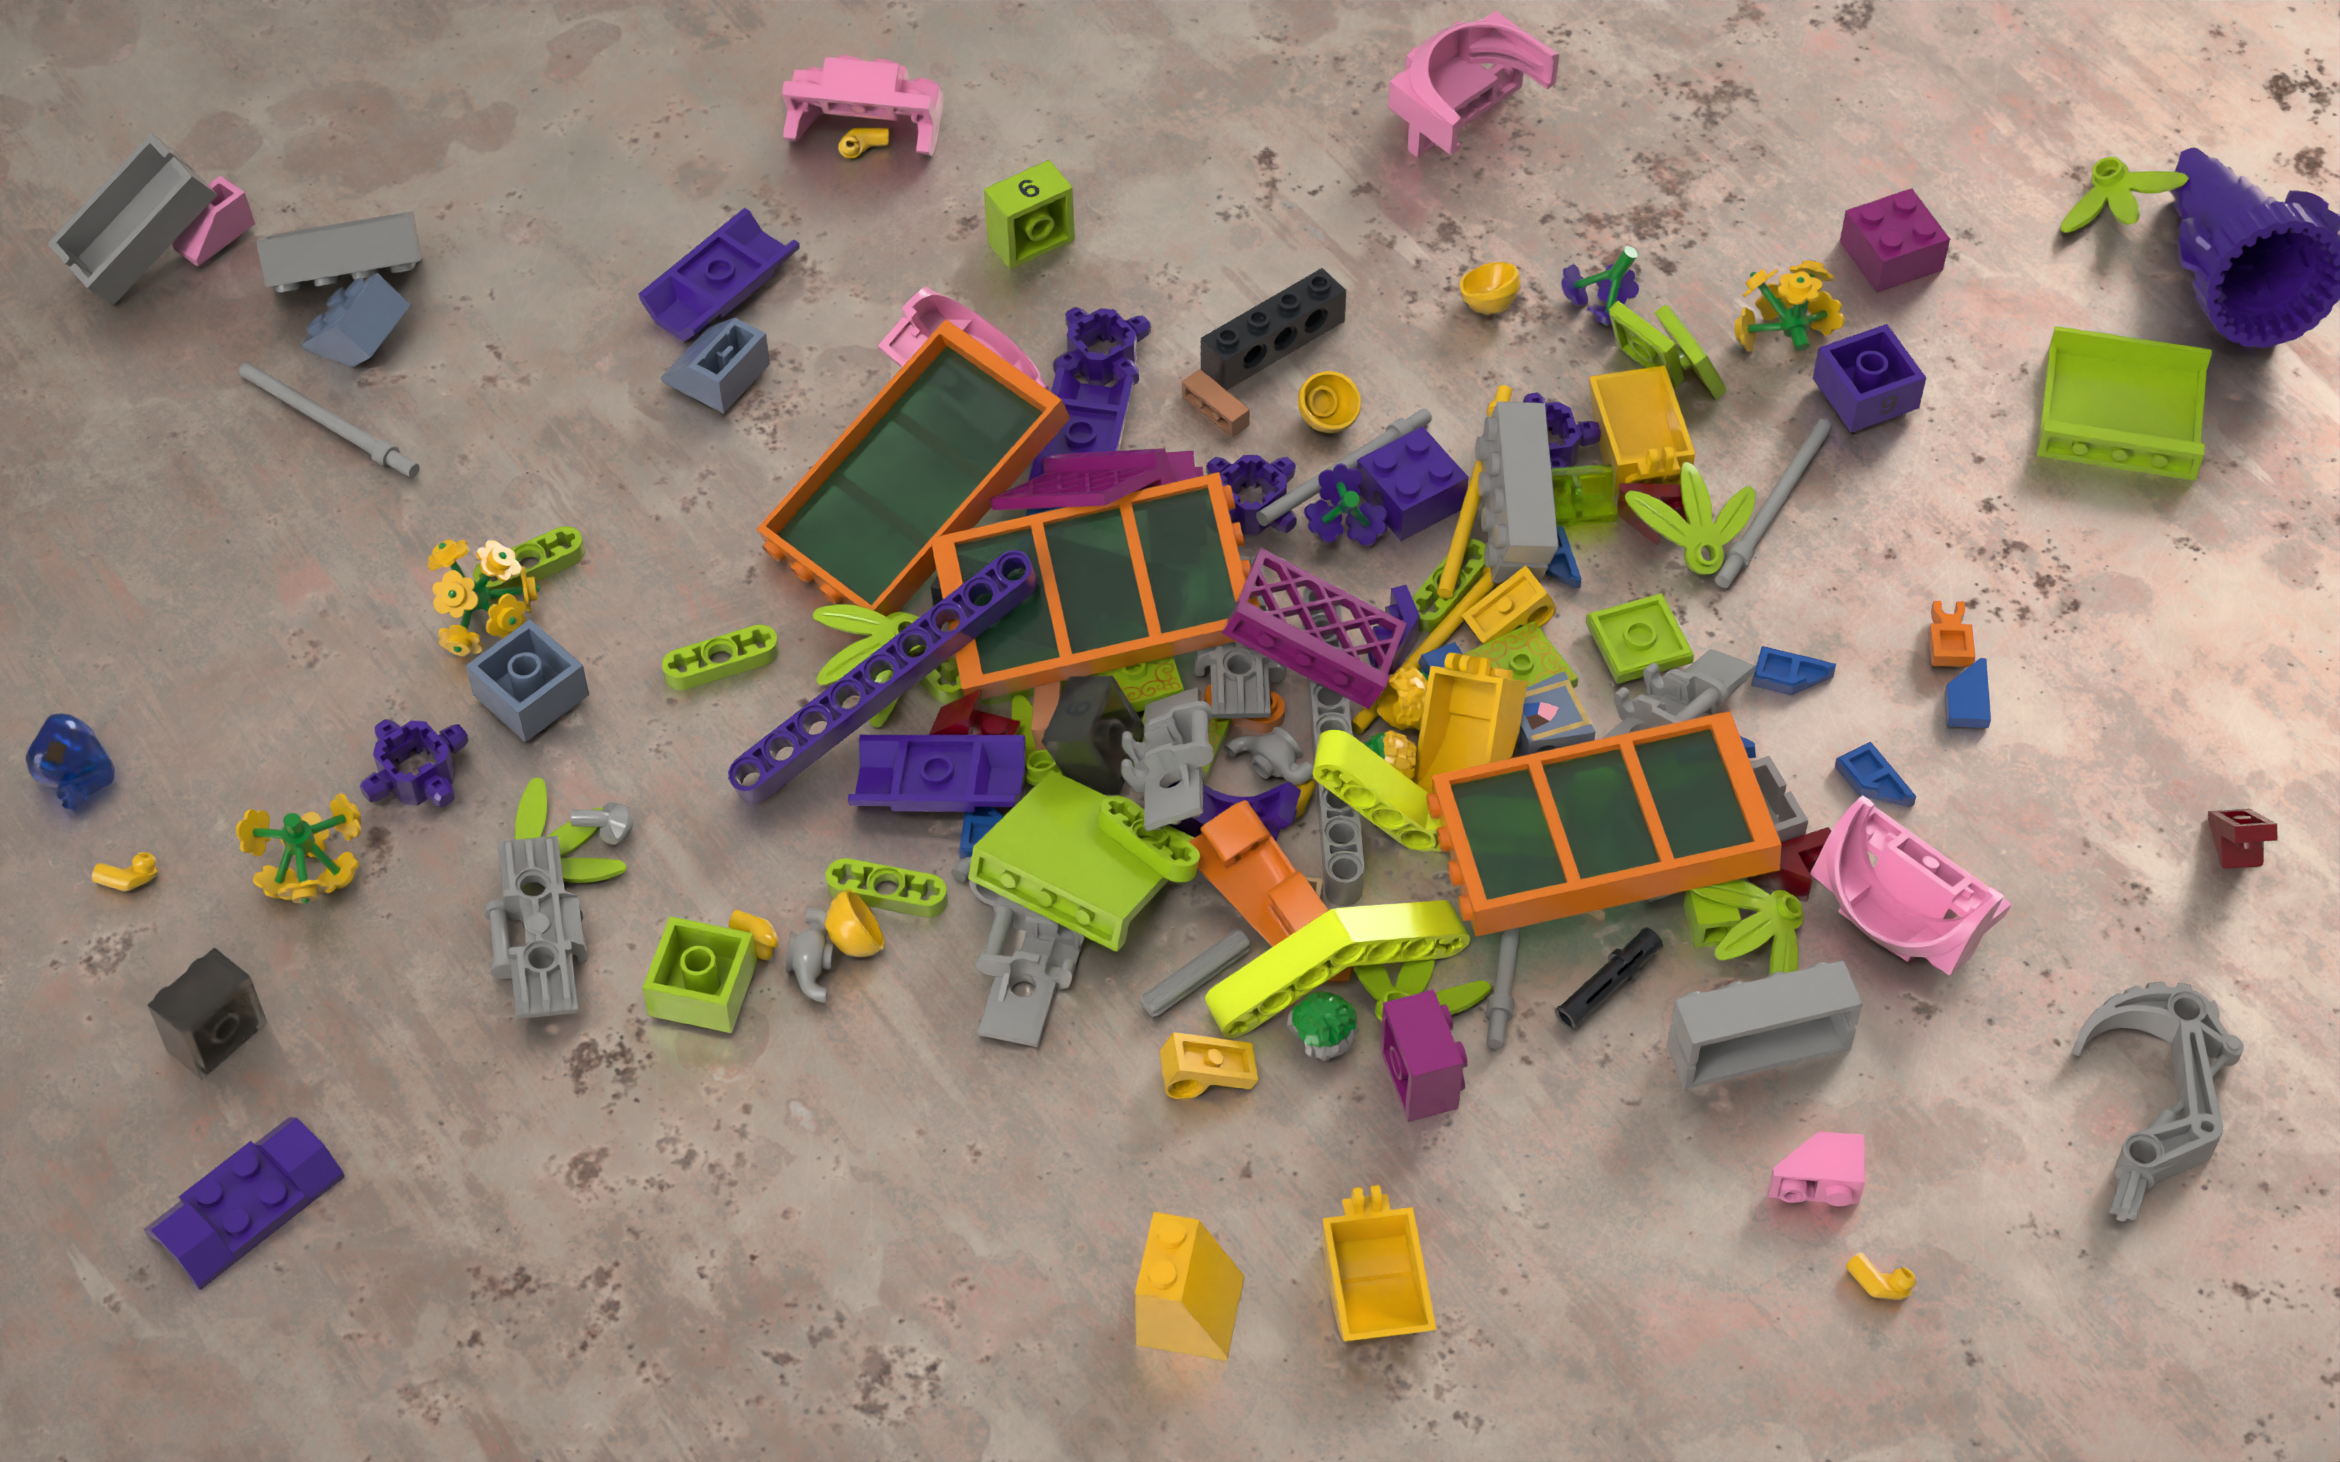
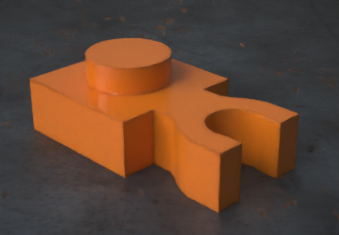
M1933 601L1931 616L1934 623H1931L1928 633L1932 666L1969 667L1974 663L1976 655L1972 624H1962L1965 614V601L1956 602L1954 614L1945 613L1942 610L1941 601Z

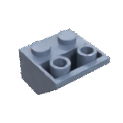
M378 273L365 280L359 277L346 291L341 287L328 299L326 304L330 308L324 315L322 313L309 323L306 328L309 335L300 346L308 352L354 367L372 357L411 304Z
M737 318L711 326L661 376V380L663 383L724 414L770 365L766 333Z

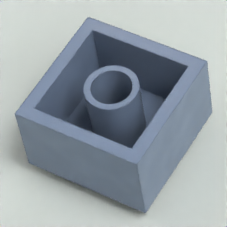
M531 619L466 665L473 696L525 742L590 695L583 665Z

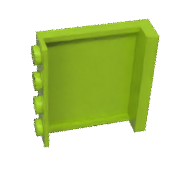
M2055 326L2047 355L2037 456L2196 481L2205 450V443H2201L2206 373L2212 350Z
M1053 770L973 846L968 877L969 880L1116 952L1126 942L1129 922L1169 881L1098 827L1097 820L1100 804L1108 796ZM1166 825L1186 841L1194 839V837ZM1139 836L1140 839L1145 841H1158L1157 839L1152 837Z

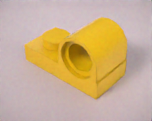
M1525 565L1461 616L1482 644H1486L1511 632L1520 624L1525 626L1534 621L1541 628L1553 618L1557 608L1552 601L1553 599Z
M1173 1032L1159 1052L1165 1093L1173 1099L1185 1100L1199 1096L1210 1084L1251 1090L1259 1081L1253 1044L1250 1042Z

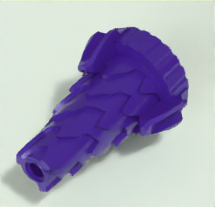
M2196 147L2182 151L2174 172L2184 173L2188 176V181L2184 185L2170 190V193L2177 201L2174 203V206L2183 220L2180 224L2178 256L2180 265L2183 268L2194 271L2193 289L2196 292V300L2213 326L2220 334H2224L2226 339L2233 343L2239 342L2241 346H2257L2258 348H2266L2295 340L2303 336L2305 332L2314 329L2323 318L2329 315L2334 304L2338 303L2340 299L2339 214L2328 209L2329 203L2325 199L2307 191L2290 190L2285 202H2278L2275 197H2269L2258 185L2253 184L2247 176L2239 177L2231 167H2226L2217 158H2210Z

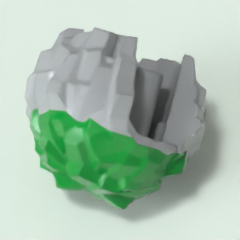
M1320 991L1306 995V998L1295 1005L1288 1015L1287 1028L1289 1031H1292V1034L1297 1039H1302L1306 1046L1305 1053L1312 1059L1320 1058L1322 1061H1329L1330 1058L1349 1051L1359 1031L1357 1028V1015L1353 1005L1332 992Z

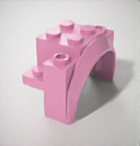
M1497 11L1478 21L1462 23L1459 20L1450 27L1437 32L1420 47H1415L1406 55L1405 71L1398 73L1390 81L1388 108L1409 123L1407 150L1418 158L1438 145L1448 154L1452 155L1460 149V143L1457 141L1458 130L1520 89L1523 85L1524 73L1546 89L1555 85L1559 53L1523 31ZM1479 63H1493L1494 65L1487 70Z

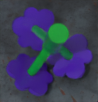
M1627 246L1614 264L1607 266L1605 271L1586 278L1581 276L1575 264L1569 265L1563 269L1564 278H1562L1561 286L1564 295L1569 300L1572 299L1575 306L1585 305L1588 303V294L1585 289L1588 285L1596 283L1599 287L1597 292L1598 299L1601 302L1607 303V305L1588 306L1587 310L1596 315V321L1603 323L1605 326L1612 325L1609 309L1617 301L1625 304L1627 299H1633L1639 293V285L1634 281L1635 273L1629 269L1638 257V252L1633 247Z
M1339 463L1334 466L1333 470L1327 469L1319 474L1318 482L1321 486L1319 494L1322 499L1318 500L1315 504L1307 505L1304 509L1305 516L1309 520L1308 528L1312 533L1319 535L1323 542L1332 543L1336 537L1344 533V528L1340 524L1342 513H1348L1345 519L1346 525L1349 527L1347 532L1348 538L1352 541L1358 540L1362 546L1368 547L1373 545L1377 540V536H1382L1386 533L1387 525L1384 522L1388 517V512L1383 506L1377 505L1373 507L1370 503L1366 502L1361 504L1359 509L1356 507L1360 501L1361 490L1359 485L1362 482V474L1358 469H1347L1345 464ZM1324 500H1330L1333 506H1328Z

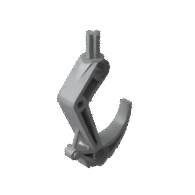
M2164 982L2148 983L2144 989L2140 986H2134L2126 989L2123 994L2118 993L2105 1001L2103 1006L2098 1007L2084 1023L2072 1050L2073 1054L2080 1056L2082 1050L2092 1038L2102 1032L2117 1028L2141 1030L2164 1039L2172 1045L2177 1103L2171 1110L2164 1109L2146 1130L2128 1136L2123 1144L2115 1165L2114 1173L2119 1181L2110 1207V1213L2116 1214V1219L2125 1222L2127 1218L2134 1221L2137 1219L2145 1189L2151 1188L2154 1184L2210 1160L2223 1133V1123L2212 1077L2223 1066H2232L2238 1063L2243 1053L2244 1045L2238 1037L2229 1035L2219 1021V1008L2215 1000L2209 1002L2201 993L2192 990L2190 984L2178 983L2173 988L2166 987ZM2208 1056L2217 1059L2211 1066L2209 1064ZM2133 1158L2141 1159V1160H2143L2146 1164H2144V1163H2139V1162L2135 1161Z

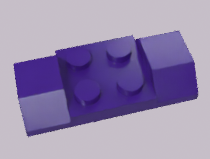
M743 208L638 294L639 299L657 325L683 342L697 334L717 316L723 318L775 275L774 269L800 249V243L792 240L783 245L763 232L752 213L748 209Z
M1057 367L1051 392L1062 399L1070 420L1033 460L1028 481L1045 473L1041 459L1050 455L1119 451L1134 377L1126 376L1112 387L1080 383L1065 368Z
M860 734V769L855 794L848 795L849 806H891L892 811L975 812L976 807H1014L1023 799L1027 774L1025 735Z
M288 1117L255 1144L252 1141L248 1142L178 1196L180 1201L143 1230L150 1239L157 1240L171 1254L192 1283L201 1290L342 1180L345 1175L326 1146L297 1117Z

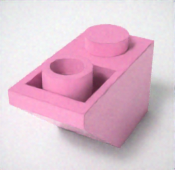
M222 176L217 177L208 184L217 196L172 243V247L176 252L197 267L255 225L245 192Z
M1817 1132L1773 1167L1768 1187V1198H1779L1789 1203H1799L1805 1200L1827 1202L1832 1206L1859 1205L1865 1184L1864 1135Z

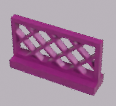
M1165 448L1054 454L1041 459L1045 473L990 498L993 510L1108 505L1132 492L1174 483Z
M1260 548L1254 558L1232 614L1225 623L1222 634L1370 709L1386 687L1390 677L1388 672L1407 623ZM1262 565L1276 571L1281 582L1267 584L1261 572ZM1305 586L1311 589L1318 600L1304 603L1297 588ZM1286 590L1294 606L1280 609L1273 593ZM1262 596L1269 611L1266 612L1248 603V599ZM1341 605L1349 609L1354 620L1341 622L1334 606ZM1323 609L1330 625L1317 628L1309 612ZM1299 615L1306 630L1302 631L1287 623L1285 617ZM1378 624L1392 631L1390 639L1378 641L1370 625ZM1359 628L1367 644L1354 647L1346 631ZM1335 633L1343 649L1339 650L1324 642L1322 636ZM1372 652L1379 668L1376 669L1362 662L1358 655Z

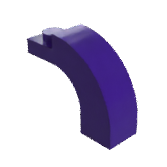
M1176 782V783L1172 784L1171 786H1169L1168 788H1171V787L1177 785V784L1180 783V782ZM1286 782L1256 796L1238 797L1218 792L1203 784V813L1199 817H1190L1181 820V823H1171L1168 825L1195 838L1202 834L1200 828L1236 803L1247 800L1274 840L1277 841L1280 829H1285L1291 825L1297 815L1296 806L1301 790L1292 783Z

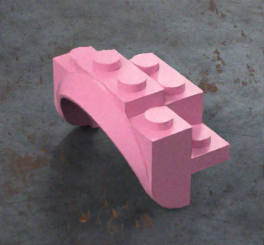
M840 55L836 58L825 57L823 69L810 67L806 70L794 69L793 81H784L782 97L787 107L783 133L785 141H798L810 124L823 113L897 121V115L900 114L908 115L911 117L912 122H915L918 126L916 152L932 156L935 152L944 102L940 84L926 78H917L914 81H910L905 66L886 59H875L873 62L848 55Z
M928 286L918 291L902 307L903 317L878 345V349L902 368L942 322L947 319L1049 390V386L1045 384L1035 364L1004 333L968 307L950 297L935 292ZM950 359L942 365L921 389L968 430L973 427L997 448L1005 442L1020 423L1025 426L1032 418Z
M1861 796L1848 808L1832 829L1810 875L1835 894L1841 906L1838 912L1850 920L1870 939L1887 948L1891 953L1901 957L1906 962H1909L1914 957H1924L1931 965L1941 969L1950 976L1971 959L1984 933L2006 916L2012 903L2004 899V895L1993 887L1989 888L1876 808L1875 804L1865 796ZM1867 851L1878 857L1874 868L1870 863Z

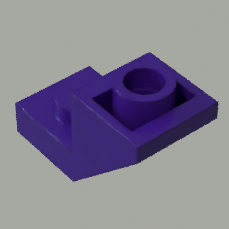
M1407 585L1391 588L1390 605L1385 607L1386 613L1407 623L1388 675L1394 674L1400 668L1418 641L1420 615ZM1380 625L1373 627V632L1378 641L1390 639L1392 631ZM1372 652L1367 653L1371 666L1379 668Z

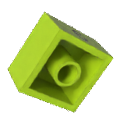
M1050 160L1029 167L1025 171L998 181L984 189L987 242L1010 270L1075 240L1073 187Z
M669 916L642 986L648 1016L732 1033L758 962L753 933Z

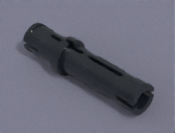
M1645 927L1624 948L1615 949L1609 954L1608 962L1562 1005L1555 1009L1558 1020L1566 1028L1575 1030L1590 1013L1626 980H1634L1640 973L1639 968L1657 951L1663 948V942L1658 934L1652 929Z

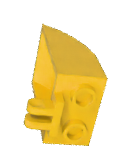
M1666 366L1589 376L1594 422L1599 424L1601 430V438L1598 445L1613 495H1618L1620 483L1680 484V472L1683 463L1689 462L1694 465L1696 454Z
M1448 653L1444 661L1445 667L1430 666L1416 752L1415 774L1412 781L1430 794L1433 793L1432 775L1511 759L1520 731L1528 681L1513 679V670L1491 667L1492 659L1460 653ZM1491 794L1478 796L1474 798H1489Z
M1380 1185L1370 1186L1369 1196L1364 1197L1362 1187L1352 1188L1351 1198L1342 1199L1344 1215L1322 1218L1321 1247L1332 1307L1343 1341L1437 1330L1413 1207L1390 1210L1388 1194L1381 1193Z

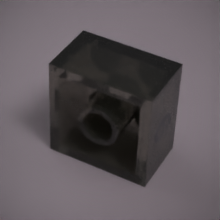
M1073 676L1069 678L1058 700V705L1051 721L1045 729L1042 743L1064 776L1104 795H1120L1125 783L1121 771L1122 761L1129 759L1132 761V764L1134 762L1123 749L1122 734L1130 732L1136 742L1142 743L1144 724L1113 676Z
M215 947L204 957L196 959L184 974L170 986L162 988L155 995L154 999L147 1004L166 1051L201 1080L268 1023L250 975Z

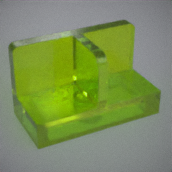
M1611 464L1551 468L1556 526L1618 521V511L1613 500L1614 470Z

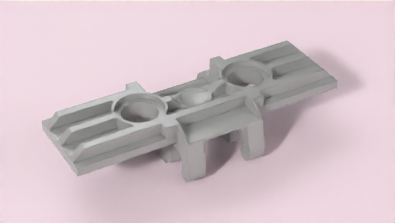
M1240 556L1241 561L1249 560L1251 568L1255 556ZM1206 557L1208 607L1196 612L1193 626L1228 619L1232 614L1234 608L1229 607L1225 603L1228 599L1234 597L1225 557ZM1262 565V567H1261V572H1262L1263 576H1264V565ZM1257 596L1260 609L1268 612L1269 609H1266V603L1262 596ZM1237 641L1196 651L1194 657L1195 675L1203 676L1205 674V667L1210 665L1212 718L1271 717L1269 683L1284 680L1286 677V666L1259 652L1251 651V648Z
M1712 649L1708 650L1683 672L1674 668L1664 674L1662 678L1659 674L1658 665L1651 663L1643 670L1647 694H1640L1633 701H1631L1630 692L1626 687H1622L1614 694V703L1622 722L1603 738L1699 718L1704 713L1713 715L1717 712V705L1725 702L1733 691L1756 672L1755 665ZM1652 759L1639 761L1641 767L1643 768ZM1625 765L1607 768L1622 777L1630 779Z
M1199 687L1145 705V742H1136L1130 732L1122 734L1123 749L1135 762V766L1133 767L1131 760L1125 759L1122 761L1121 771L1124 779L1136 792L1145 793L1144 827L1146 831H1157L1162 829V826L1171 823L1178 824L1181 823V820L1190 817L1196 818L1203 813V781L1206 780V775L1202 767L1208 765L1213 759V748L1208 740V723L1212 719V708L1207 702L1201 701ZM1176 782H1180V783H1178L1177 785H1175V786H1173V787H1171V788H1168V787L1171 786L1172 784H1174V783H1176Z
M558 836L498 841L503 899L490 901L484 906L485 917L490 920L494 961L490 964L491 975L497 979H512L516 1019L577 1013L578 1003L572 954L576 955L578 963H584L588 959V952L582 933L583 910L581 901L577 894L566 892L564 889ZM530 882H537L545 887V891L538 896H528L521 889ZM507 921H522L526 946L510 947Z
M1001 896L996 899L993 907L996 915L984 953L978 956L975 964L980 972L995 976L978 1029V1035L1038 1047L1052 998L1055 997L1056 990L1069 988L1085 936ZM1013 919V929L1026 931L1021 950H1015L1012 957L1002 956L1003 947ZM1019 982H1029L1036 988L1031 995L1026 997L1017 996L1011 991L1012 987Z

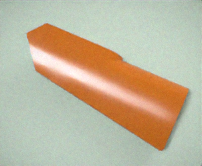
M1247 800L1236 803L1200 828L1202 834L1188 841L1200 853L1199 871L1271 947H1274L1328 911L1300 870H1295ZM1348 966L1327 981L1349 982L1353 966Z

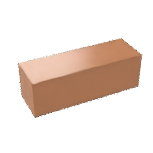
M1201 369L1182 381V398L1231 438L1250 425V409Z
M1061 681L1035 686L1031 731L1036 750L1062 747L1065 697Z

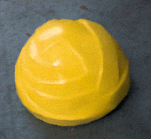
M1486 263L1463 275L1459 283L1461 297L1477 313L1485 315L1501 313L1507 310L1516 299L1521 289V276L1517 267L1511 263Z
M1323 371L1313 374L1304 382L1299 390L1298 408L1300 414L1311 428L1320 433L1331 434L1345 431L1356 422L1360 415L1361 395L1356 384L1342 373Z
M846 889L839 892L832 900L824 922L829 938L837 948L849 956H874L884 948L885 944L882 930L875 916L854 891Z

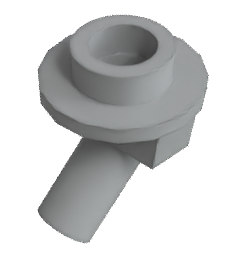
M610 802L604 805L602 810L572 809L571 826L600 827V838L610 845H615L627 838L632 830L633 819L629 807L623 804Z

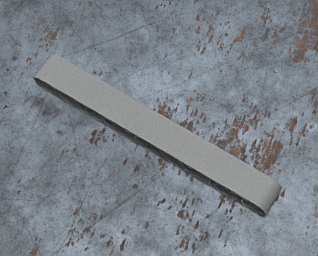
M1305 587L1303 591L1304 603L1317 601L1315 593ZM1341 605L1334 606V609L1340 621L1342 622ZM1323 609L1309 612L1317 628L1330 625ZM1335 633L1322 636L1324 642L1339 650L1343 649ZM1307 678L1313 759L1315 761L1320 734L1328 730H1341L1352 735L1351 714L1348 698ZM1315 780L1324 891L1326 897L1336 905H1353L1362 896L1364 879L1360 813Z

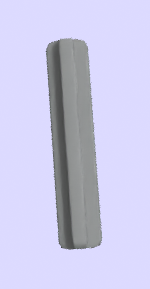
M1234 930L1143 994L1142 1006L1152 1017L1159 1016L1248 953L1251 949L1249 938L1241 930Z

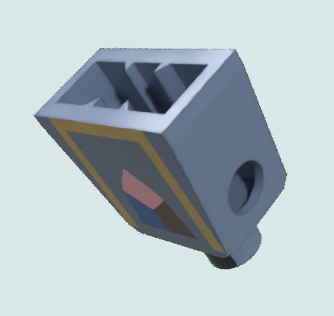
M1565 672L1558 673L1526 688L1520 731L1516 741V746L1521 756L1595 740V730Z

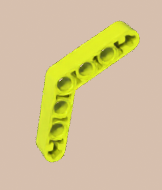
M1328 730L1320 734L1312 772L1314 779L1406 848L1427 852H1441L1437 837V828L1441 827L1438 818L1431 819L1426 801V794L1429 793L1351 734L1341 730ZM1469 798L1456 801L1473 855L1506 857L1524 855L1528 858L1539 859L1558 857L1539 801ZM1555 803L1566 834L1569 814L1563 806Z
M1446 900L1332 909L1323 913L1215 985L1205 995V1002L1224 1038L1235 1039L1249 1033L1348 966L1452 957L1468 946L1470 935L1453 905Z

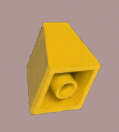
M1153 1211L1135 1290L1136 1345L1227 1361L1244 1284V1275L1199 1219Z

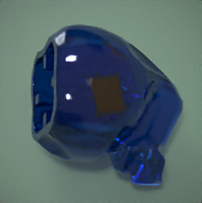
M51 714L29 747L25 758L27 768L35 781L46 788H57L56 795L63 802L62 807L72 812H76L87 797L112 784L115 778L114 764L101 740L83 720L70 714Z

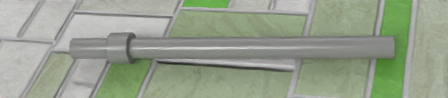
M249 362L241 365L239 369L240 376L367 451L375 462L386 468L393 467L410 478H414L418 474L419 464L400 454L399 448L386 440L379 441Z
M1423 408L1407 419L1400 418L1386 427V432L1327 469L1333 470L1334 466L1339 463L1345 464L1347 469H1357V459L1432 421L1430 412ZM1319 474L1257 512V521L1262 526H1267L1319 493L1321 489L1318 482Z
M1820 419L1740 541H1735L1726 553V562L1715 577V582L1720 587L1728 588L1739 570L1745 569L1754 556V547L1831 431L1832 425L1829 421Z
M1524 855L1513 857L1508 895L1526 891L1531 858ZM1521 927L1502 932L1494 993L1488 998L1486 1015L1490 1019L1486 1044L1493 1049H1500L1504 1046L1507 1021L1511 1020L1513 1016L1514 999L1511 997Z

